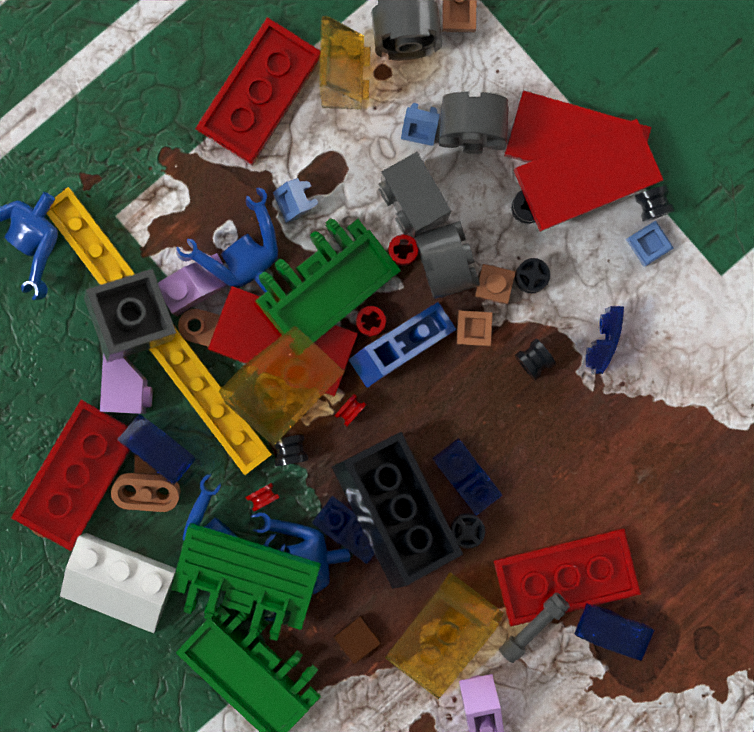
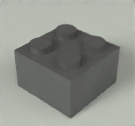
M418 152L381 171L379 193L387 206L394 205L397 211L395 213V220L404 235L410 233L411 237L415 239V236L430 231L448 221L451 209Z
M153 269L86 289L84 300L107 363L173 340L176 331Z

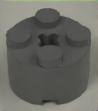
M378 0V4L372 9L371 17L375 53L381 57L382 52L388 53L389 60H413L425 57L427 49L434 47L435 53L442 47L439 10L435 0Z
M454 92L444 95L441 104L439 146L445 148L463 146V152L469 154L483 153V147L492 150L506 149L509 113L508 99L498 94L481 92L480 97H469V92Z
M460 221L415 236L420 259L423 263L426 278L434 299L480 286L475 267L469 268V264L474 263L469 243L463 245L461 243L466 238Z

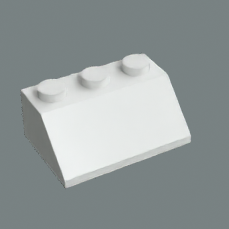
M85 533L78 536L66 566L60 597L155 633L171 593L176 568Z

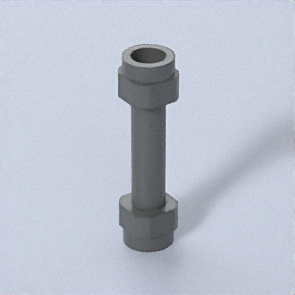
M556 592L544 602V609L516 637L510 636L499 648L501 654L509 662L514 663L525 654V646L554 618L559 620L570 608L569 603Z

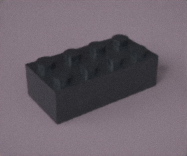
M402 432L331 467L392 589L408 586L463 555Z

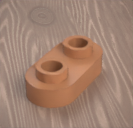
M190 309L183 313L179 319V332L184 339L209 347L220 315L200 309ZM194 319H198L201 322V328L196 332H192L189 328L190 322Z
M126 473L116 479L111 489V497L114 503L120 508L127 510L167 512L177 505L181 494L177 481L164 475ZM131 485L136 491L129 492L125 489V486ZM166 488L169 494H161L158 489Z

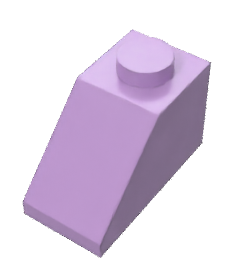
M217 253L210 256L223 264ZM197 262L181 268L158 282L165 303L171 313L176 316L181 315L229 286Z
M103 353L100 411L146 414V407H151L153 397L152 387H147L148 380L127 357L107 363Z
M476 675L469 679L460 680L459 684L468 731L504 732L501 708L493 675Z

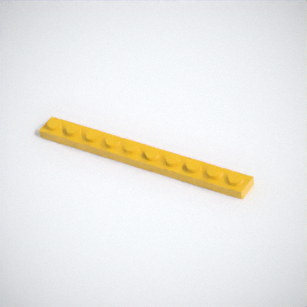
M69 187L54 197L55 201L47 212L48 217L100 285L135 274ZM174 325L176 334L173 340L149 350L243 474L246 475L273 454Z

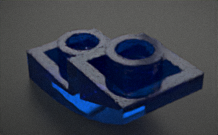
M610 306L605 308V314L600 315L599 329L600 334H605V340L592 341L591 347L586 349V367L591 368V375L603 374L615 353L622 330L624 306Z
M141 414L133 420L117 439L124 447L145 461L150 468L173 485L177 483L196 460L191 453Z
M459 438L432 458L476 516L503 496Z
M332 496L312 523L364 563L369 564L375 553L354 511Z
M587 603L574 634L605 649L642 661L654 629L649 625L620 617L614 611Z

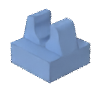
M413 103L410 108L407 107L401 139L433 146L440 116L437 113V109L431 107L430 112L419 110L417 103Z
M296 178L287 181L273 192L286 223L297 220L318 204L317 199L309 201L306 198L304 191L311 187L308 181H299Z

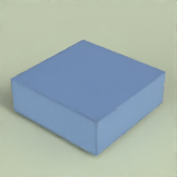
M656 220L626 239L643 267L674 248Z

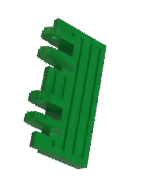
M330 218L325 222L326 229L342 248L338 253L334 251L322 234L317 231L310 234L311 242L318 251L296 267V270L305 281L302 282L283 259L280 258L275 262L276 270L292 289L287 294L283 292L270 274L264 271L259 275V280L267 292L256 299L255 302L296 354L302 353L401 271L373 233L367 230L359 219H356L346 227L355 239L354 241L351 240L335 219Z
M190 523L186 531L171 590L185 594L189 580L192 581L184 612L192 614L197 606L200 589L211 592L204 611V618L211 621L215 615L221 591H226L222 606L250 614L254 600L258 601L249 633L257 635L263 623L264 611L269 610L277 613L270 630V639L278 641L287 611L291 612L288 626L302 630L321 563Z
M221 603L216 609L213 620L206 619L177 650L176 654L259 732H288L321 697L311 686L301 696L298 694L317 673L318 669L312 664L293 682L286 674L301 661L303 655L296 650L274 672L273 669L282 659L262 640L252 649L248 647L269 623L263 618L261 629L257 635L248 633L244 636L236 627L242 621H245L251 613L248 614L240 611L225 626L223 623L232 612L227 607L222 606L223 603Z

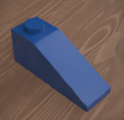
M439 302L364 347L351 357L349 361L368 388L454 332L456 328Z

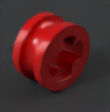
M401 234L391 240L388 253L397 265L405 266L414 262L419 249L413 237ZM401 241L408 242L407 247L412 246L413 253H408L406 259L398 258L399 253L396 255L394 253V248L399 247Z
M366 306L357 314L356 325L363 335L369 337L377 336L385 328L386 318L383 311L378 307ZM374 312L379 315L377 321L381 320L380 326L378 328L372 327L370 331L363 328L365 322L361 323V319L364 315L370 316Z
M353 394L334 416L336 418H343L345 421L344 425L347 427L367 404L364 402L359 403L357 396Z
M272 483L245 497L247 501L253 502V512L280 498L278 494L273 493L272 488L274 485Z

